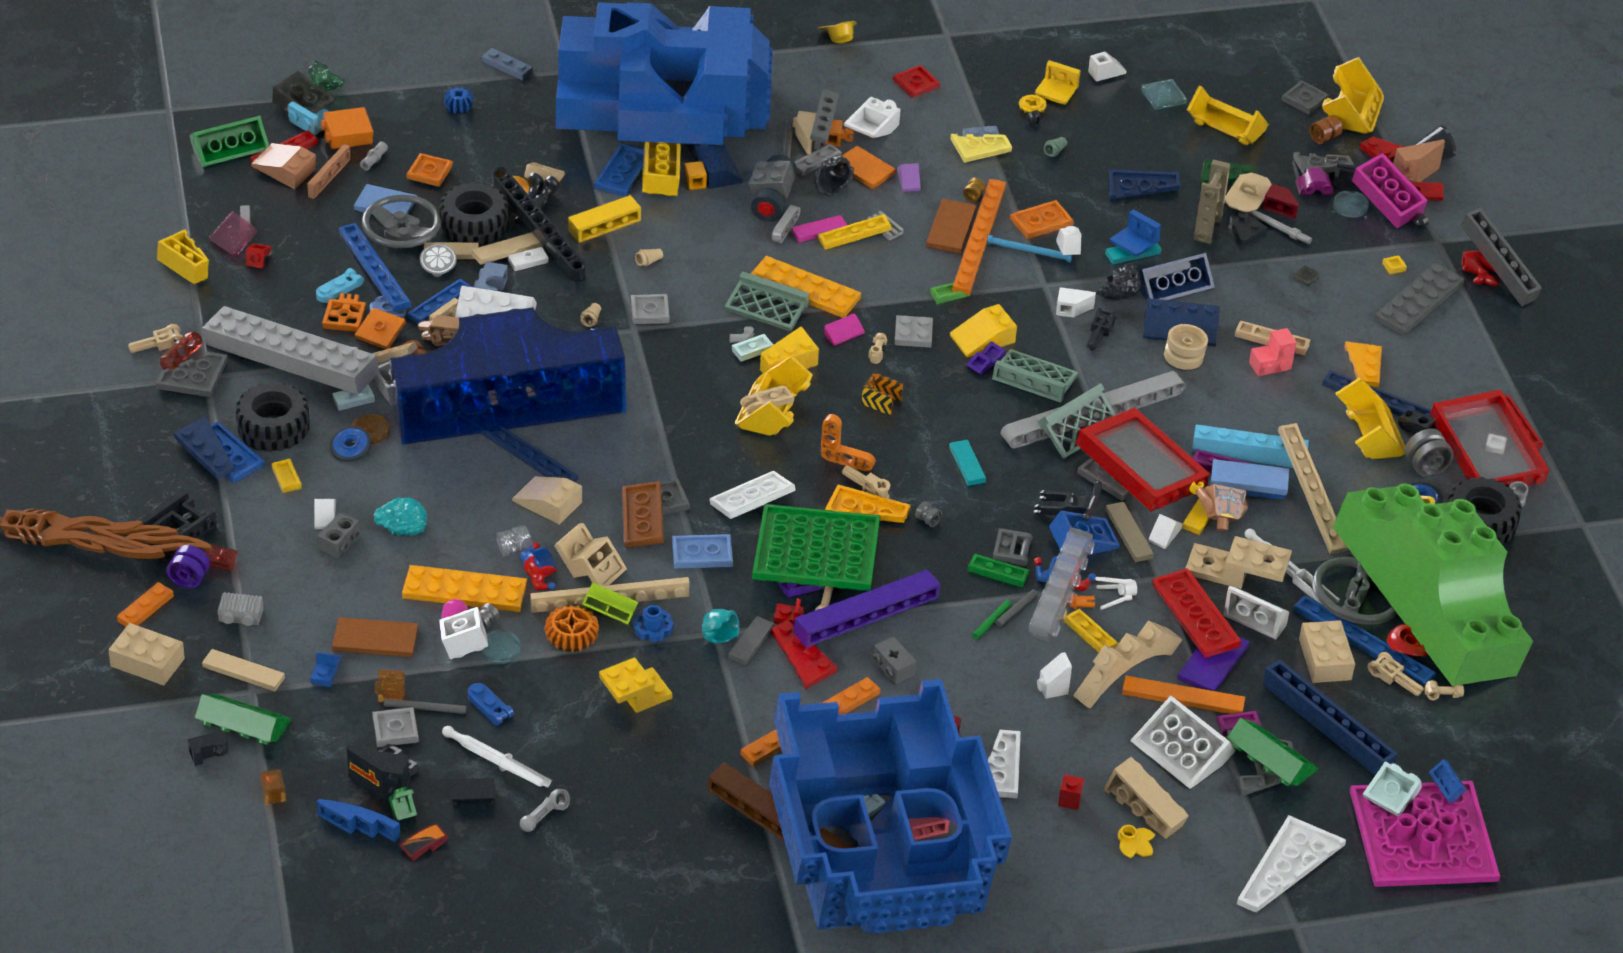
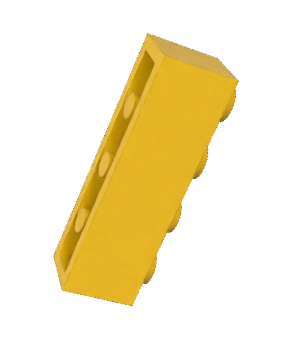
M631 195L568 217V231L578 243L641 221V206Z

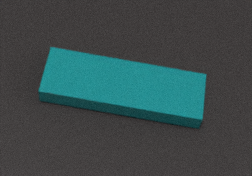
M1157 243L1136 257L1116 246L1107 248L1105 254L1113 265L1161 254L1162 249Z
M968 440L950 443L949 448L967 486L986 483V477Z

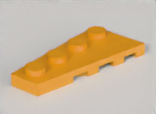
M837 485L825 510L880 515V521L904 523L910 512V505Z

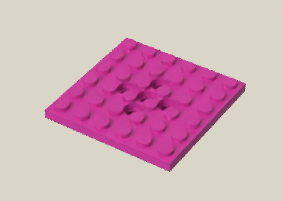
M1461 781L1467 791L1453 803L1448 802L1436 782L1421 783V790L1411 804L1408 803L1399 816L1363 797V793L1369 785L1351 786L1350 794L1374 887L1499 882L1500 874L1473 781Z

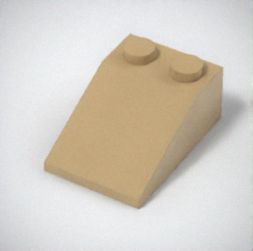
M535 476L512 498V501L560 525L582 503V486L567 478Z

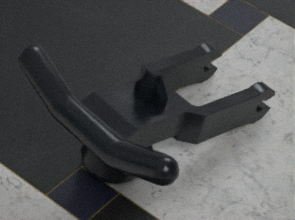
M1099 480L1095 482L1092 497L1080 496L1075 493L1070 495L1068 492L1042 490L1039 493L1040 500L1064 502L1063 506L1036 504L1033 508L1035 509L1034 513L1037 515L1057 516L1060 511L1083 514V520L1088 521L1095 513L1100 500L1102 482Z

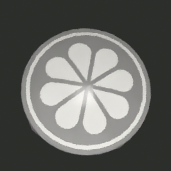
M433 244L422 251L420 263L434 277H440L442 274L452 270L456 265V254L447 245Z

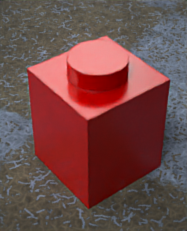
M1064 774L1058 806L1075 810L1079 809L1084 778Z

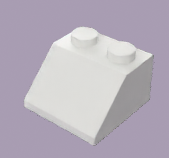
M478 607L440 620L442 641L450 659L461 658L465 654L481 651L488 647L487 634Z

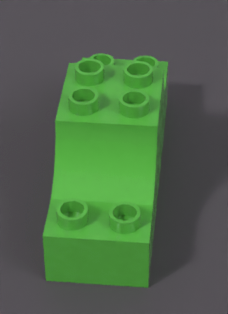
M1405 483L1395 487L1379 489L1370 487L1363 491L1347 492L1333 529L1404 623L1411 628V632L1419 643L1424 645L1426 652L1450 684L1455 686L1517 676L1533 640L1523 629L1521 621L1512 615L1506 600L1503 568L1508 552L1496 538L1494 530L1487 527L1475 512L1474 505L1464 499H1456L1453 502L1439 504L1425 503L1419 496V491L1414 486Z

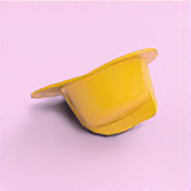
M849 21L832 26L819 27L818 30H827L833 42L842 44L853 39V26L856 25V22Z

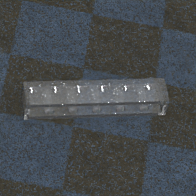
M1070 527L1030 621V636L1051 642L1054 636L1057 637L1060 630L1059 622L1061 619H1065L1067 613V603H1071L1073 600L1074 592L1072 591L1074 586L1078 587L1081 575L1079 574L1087 566V555L1093 552L1095 546L1093 534Z

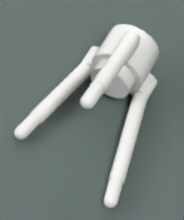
M1107 577L1095 578L1097 581L1119 583L1097 585L1096 588L1118 589L1119 595L1124 596L1100 606L1101 610L1124 601L1132 600V596L1137 595L1135 580Z

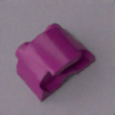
M1321 168L1307 169L1306 173L1298 176L1296 179L1299 195H1311L1317 190L1321 191V194H1334L1330 177Z

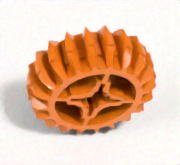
M572 604L570 607L563 605L561 609L556 608L554 612H550L549 617L546 619L545 632L547 640L550 641L551 645H555L557 649L563 648L564 652L567 649L571 650L572 653L574 649H578L581 652L582 647L588 649L589 644H594L595 639H597L599 631L598 620L594 616L593 611H588L587 607L581 609L580 605L577 607H573Z

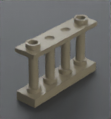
M1213 159L1209 184L1202 183L1194 240L1209 244L1212 242L1214 223H1220L1223 216L1231 165L1229 163Z

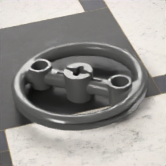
M1355 557L1333 558L1322 563L1317 568L1312 581L1314 593L1319 602L1337 617L1352 623L1375 625L1387 622L1398 614L1392 606L1380 614L1363 615L1358 613L1360 604L1364 602L1369 590L1371 578ZM1337 567L1357 568L1355 577L1351 579L1346 592V600L1343 607H1340L1326 595L1322 587V577L1327 571ZM1361 584V586H1360V588H1359V591H1358V593H1357V596L1354 597V596H1355V593H1356V591H1357L1358 585Z

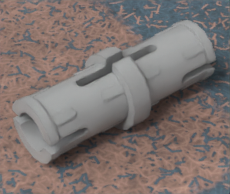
M379 142L360 162L361 168L369 170L374 163L381 159V156L388 150V146L384 142Z

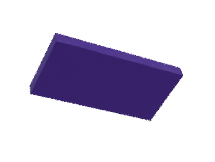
M1239 637L1241 647L1208 658H1204L1197 648L1178 673L1177 679L1199 689L1216 691L1248 648L1249 641Z

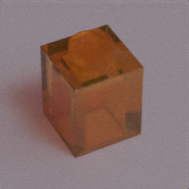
M281 770L260 772V784L265 805L286 801Z

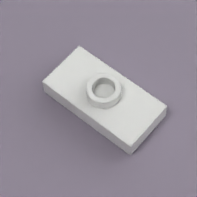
M540 247L508 255V261L514 271L546 264L548 263V256L543 248Z

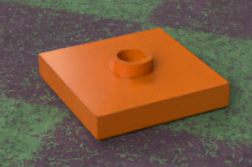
M420 153L409 169L407 179L440 187L451 170L453 161Z
M372 308L355 333V338L386 350L390 348L406 324V321L401 317Z

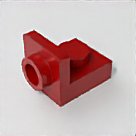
M256 243L250 245L246 252V266L263 268L265 257L271 253V246Z
M797 599L796 606L777 603L774 623L780 624L788 619L794 625L795 618L804 614V607H801V599Z

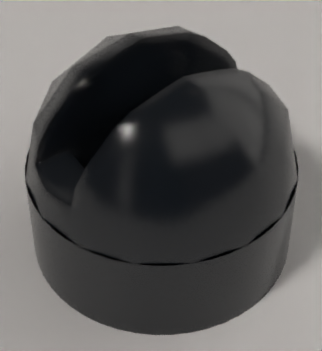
M1034 110L1026 115L1031 124H1038L1041 120L1039 110Z
M1419 213L1413 219V226L1415 228L1421 229L1428 225V219L1422 213Z

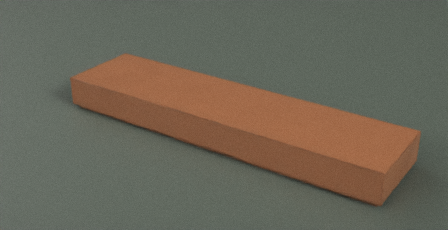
M344 144L308 182V197L316 198L351 160L349 145Z

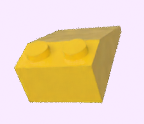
M1000 304L982 309L951 331L950 337L968 358L974 356L977 351L982 353L991 341L1000 347L1015 343L1017 325Z

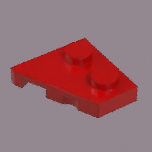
M1371 137L1360 144V149L1372 158L1383 153L1391 162L1395 159L1396 149L1404 147L1376 137Z

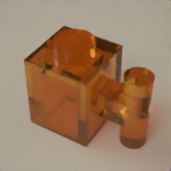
M379 669L378 677L380 678L379 681H375L374 692L378 693V702H384L385 698L404 700L406 689L404 671Z

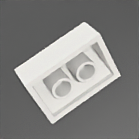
M1229 586L1223 616L1277 639L1287 626L1289 611L1236 587Z

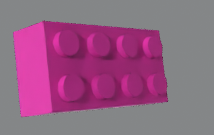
M1383 153L1356 168L1352 181L1396 228L1411 221L1419 213H1424L1428 200Z

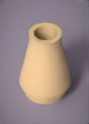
M659 248L641 249L635 255L636 263L643 267H647L663 258V252Z
M593 303L581 313V323L584 326L591 327L597 324L601 311L600 305Z

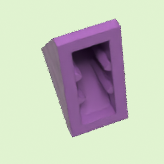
M919 163L901 164L898 166L897 172L903 192L920 191Z

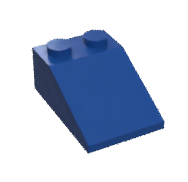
M1060 511L1049 526L1063 555L1080 557L1115 550L1120 547L1106 518L1092 516L1088 521H1084L1082 518L1083 514Z

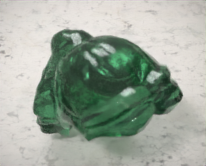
M313 61L312 66L308 69L313 89L334 91L340 87L342 88L346 83L345 79L331 73L327 65H322L318 61Z

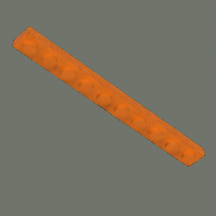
M993 179L988 181L953 284L952 292L961 291L966 295L971 293L987 245L988 236L991 234L1006 189V182Z

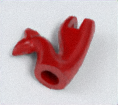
M1480 251L1463 252L1462 270L1478 275L1473 280L1475 284L1498 285L1496 279L1489 274L1486 268L1492 272H1495V270Z

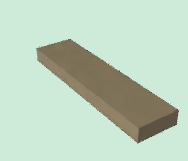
M1119 502L1106 505V512L1134 562L1153 559L1154 553L1126 504Z

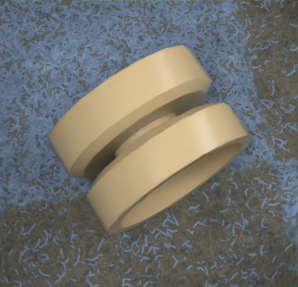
M1179 324L1169 330L1164 351L1165 360L1170 365L1183 370L1198 368L1204 360L1208 343L1207 334L1202 329L1189 324Z

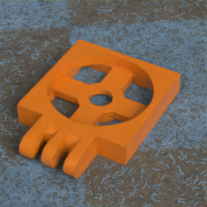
M340 293L339 300L329 299L322 328L357 332L362 324L366 302H359V295L355 294L354 299H352V294H348L347 298H345V293ZM350 308L356 310L357 312H351ZM342 313L348 314L347 316H341ZM329 316L338 317V322L330 321L328 319ZM357 319V322L354 324L346 323V320Z

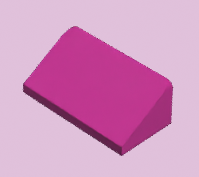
M855 314L827 324L824 327V336L834 346L865 334Z

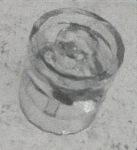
M524 524L513 527L511 531L507 529L496 534L499 550L504 557L515 554L517 550L521 552L532 546L529 531Z

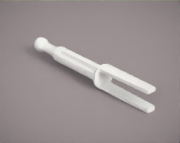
M1250 528L1245 531L1247 539L1271 545L1269 542L1258 537L1253 529ZM1289 561L1286 573L1293 578V583L1310 598L1320 603L1314 590L1302 580L1304 579L1313 586V576L1307 570L1299 569ZM1322 584L1326 595L1338 605L1340 599Z
M446 726L442 730V734L446 738L451 737L464 748L497 764L502 772L508 770L538 786L549 787L550 779L512 758V754H503L469 735H462L454 731L451 726Z

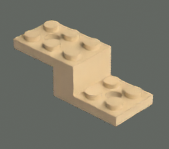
M1235 536L1230 552L1194 543L1186 568L1189 569L1194 577L1240 589L1247 573L1283 582L1292 550ZM1264 560H1270V561H1272V562H1271V563H1267V562H1265Z

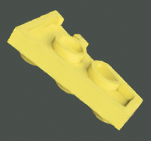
M951 134L950 137L964 163L1012 151V146L1006 135L984 134L983 137H974L973 134H967L966 136Z

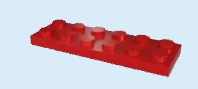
M1188 568L1152 579L1153 587L1204 658L1241 647V640Z

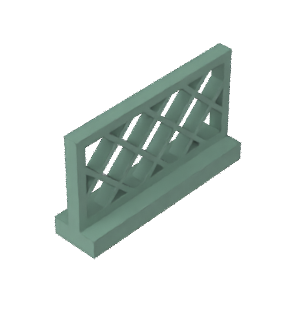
M742 271L739 276L740 281L724 308L727 311L791 332L803 310L809 306V293ZM744 289L748 290L749 293L741 295L739 291ZM763 295L766 298L757 301L755 296ZM753 298L754 302L744 303L743 299ZM778 300L783 303L774 306L772 301ZM740 301L742 306L738 307L731 306L732 303ZM769 302L771 307L762 310L760 305ZM793 305L799 308L797 310L790 311L789 306ZM757 306L759 310L756 312L748 311L749 308ZM786 308L787 313L778 315L776 310ZM774 312L775 317L768 318L764 314ZM791 318L790 324L781 321V319Z
M1010 349L1001 361L997 360L995 363L992 379L1061 403L1065 392L1078 377V372Z
M1101 383L1037 421L1040 428L1044 426L1063 459L1080 449L1079 446L1075 447L1076 435L1080 431V428H1078L1079 419L1086 421V427H1088L1091 423L1099 422L1092 420L1093 411L1101 413L1100 421L1104 420L1105 415L1110 417L1116 415L1102 392L1105 389ZM1095 399H1100L1103 404L1102 409L1094 407ZM1082 407L1089 409L1088 418L1080 416ZM1067 416L1075 418L1074 426L1066 424ZM1054 424L1061 426L1060 435L1055 434L1051 426ZM1065 428L1073 430L1072 439L1064 437ZM1063 440L1071 443L1068 452L1062 446Z

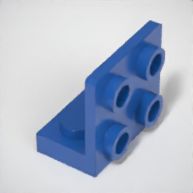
M1133 209L1129 212L1128 227L1111 237L1110 242L1137 257L1159 242L1161 224Z

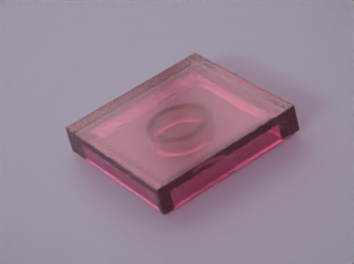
M232 211L209 239L235 258L258 230Z

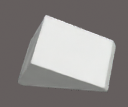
M315 499V529H324L335 518L336 499Z
M1159 514L1148 542L1166 549L1182 529V523Z

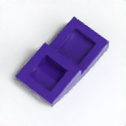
M991 341L982 353L977 351L966 365L982 375L994 367L997 360L1000 361L1007 353L1005 349Z

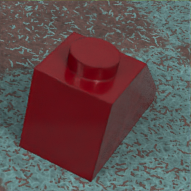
M1271 184L1264 197L1263 209L1296 220L1299 207L1297 200L1289 189Z

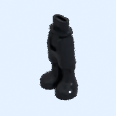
M531 173L527 178V183L530 187V191L527 194L542 209L547 204L548 198L559 189V181L553 176H547L543 181V178L537 173ZM516 214L515 223L526 226Z

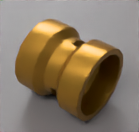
M972 178L963 190L965 199L970 202L978 201L985 190L983 180Z

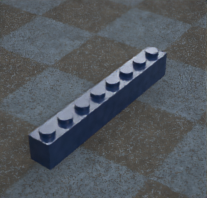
M1277 660L1265 669L1263 685L1375 776L1384 762L1396 764L1397 752L1282 660Z

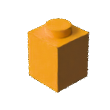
M702 161L685 163V180L689 190L706 188L707 174Z

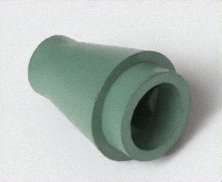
M1064 137L1046 141L1044 145L1045 154L1053 157L1057 156L1067 145V140Z

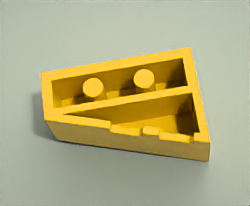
M186 229L158 241V261L193 284L208 278L209 260L202 250L194 245L195 241L188 237Z
M799 327L761 353L760 371L764 374L791 355L806 369L817 366L819 348L805 330Z

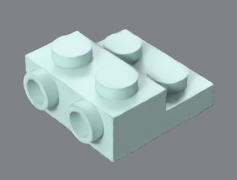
M1384 762L1363 793V797L1399 816L1408 803L1411 804L1421 790V781L1416 775L1412 773L1407 774L1402 771L1398 765Z

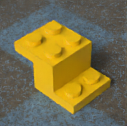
M636 658L599 671V678L618 704L627 700L636 713L672 699V692L654 668L651 667L644 670Z

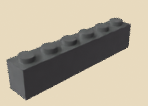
M1481 207L1467 213L1461 227L1520 305L1524 306L1535 301L1542 287Z

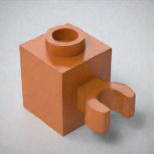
M833 120L828 141L826 144L823 143V146L831 143L835 147H840L841 139L853 142L854 135L848 134H853L854 130L850 128L842 129L843 121Z

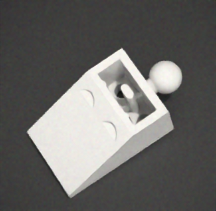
M870 97L844 123V126L872 138L888 135L899 126L900 108L896 107V103L893 100L883 102Z

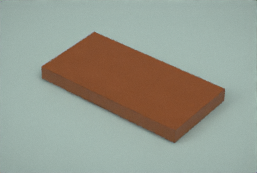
M942 198L926 241V247L961 254L977 205Z
M660 481L622 486L625 548L664 543Z
M338 617L332 651L413 657L418 623Z

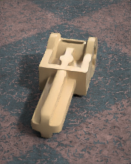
M170 324L163 329L153 331L154 337L129 343L128 347L131 353L156 346L159 351L181 347L185 339L180 334L179 326L177 324Z
M848 465L842 470L843 475L863 486V492L889 499V481L880 479L872 473L865 476Z
M1381 652L1375 661H1371L1368 664L1369 672L1373 676L1381 678L1389 685L1395 681L1416 696H1419L1424 689L1421 685L1403 674L1404 666L1395 661L1386 652Z

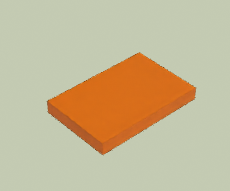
M859 146L842 155L850 161V166L854 167L853 178L872 190L896 174L895 168Z
M1057 200L1010 214L1011 221L1027 240L1066 228L1067 226H1073L1074 220Z

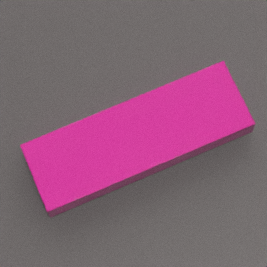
M839 215L792 227V233L798 243L816 239L818 234L847 226L842 216Z

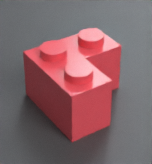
M1288 328L1271 331L1267 346L1251 349L1249 363L1257 376L1292 370L1297 342Z

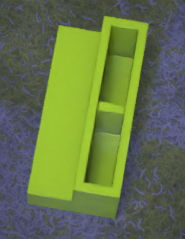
M592 582L582 605L629 626L639 602Z

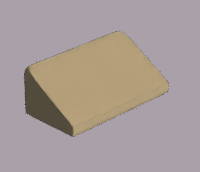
M530 163L526 165L524 176L528 178L531 173H537L543 178V181L547 176H553L560 182L565 172L541 164Z

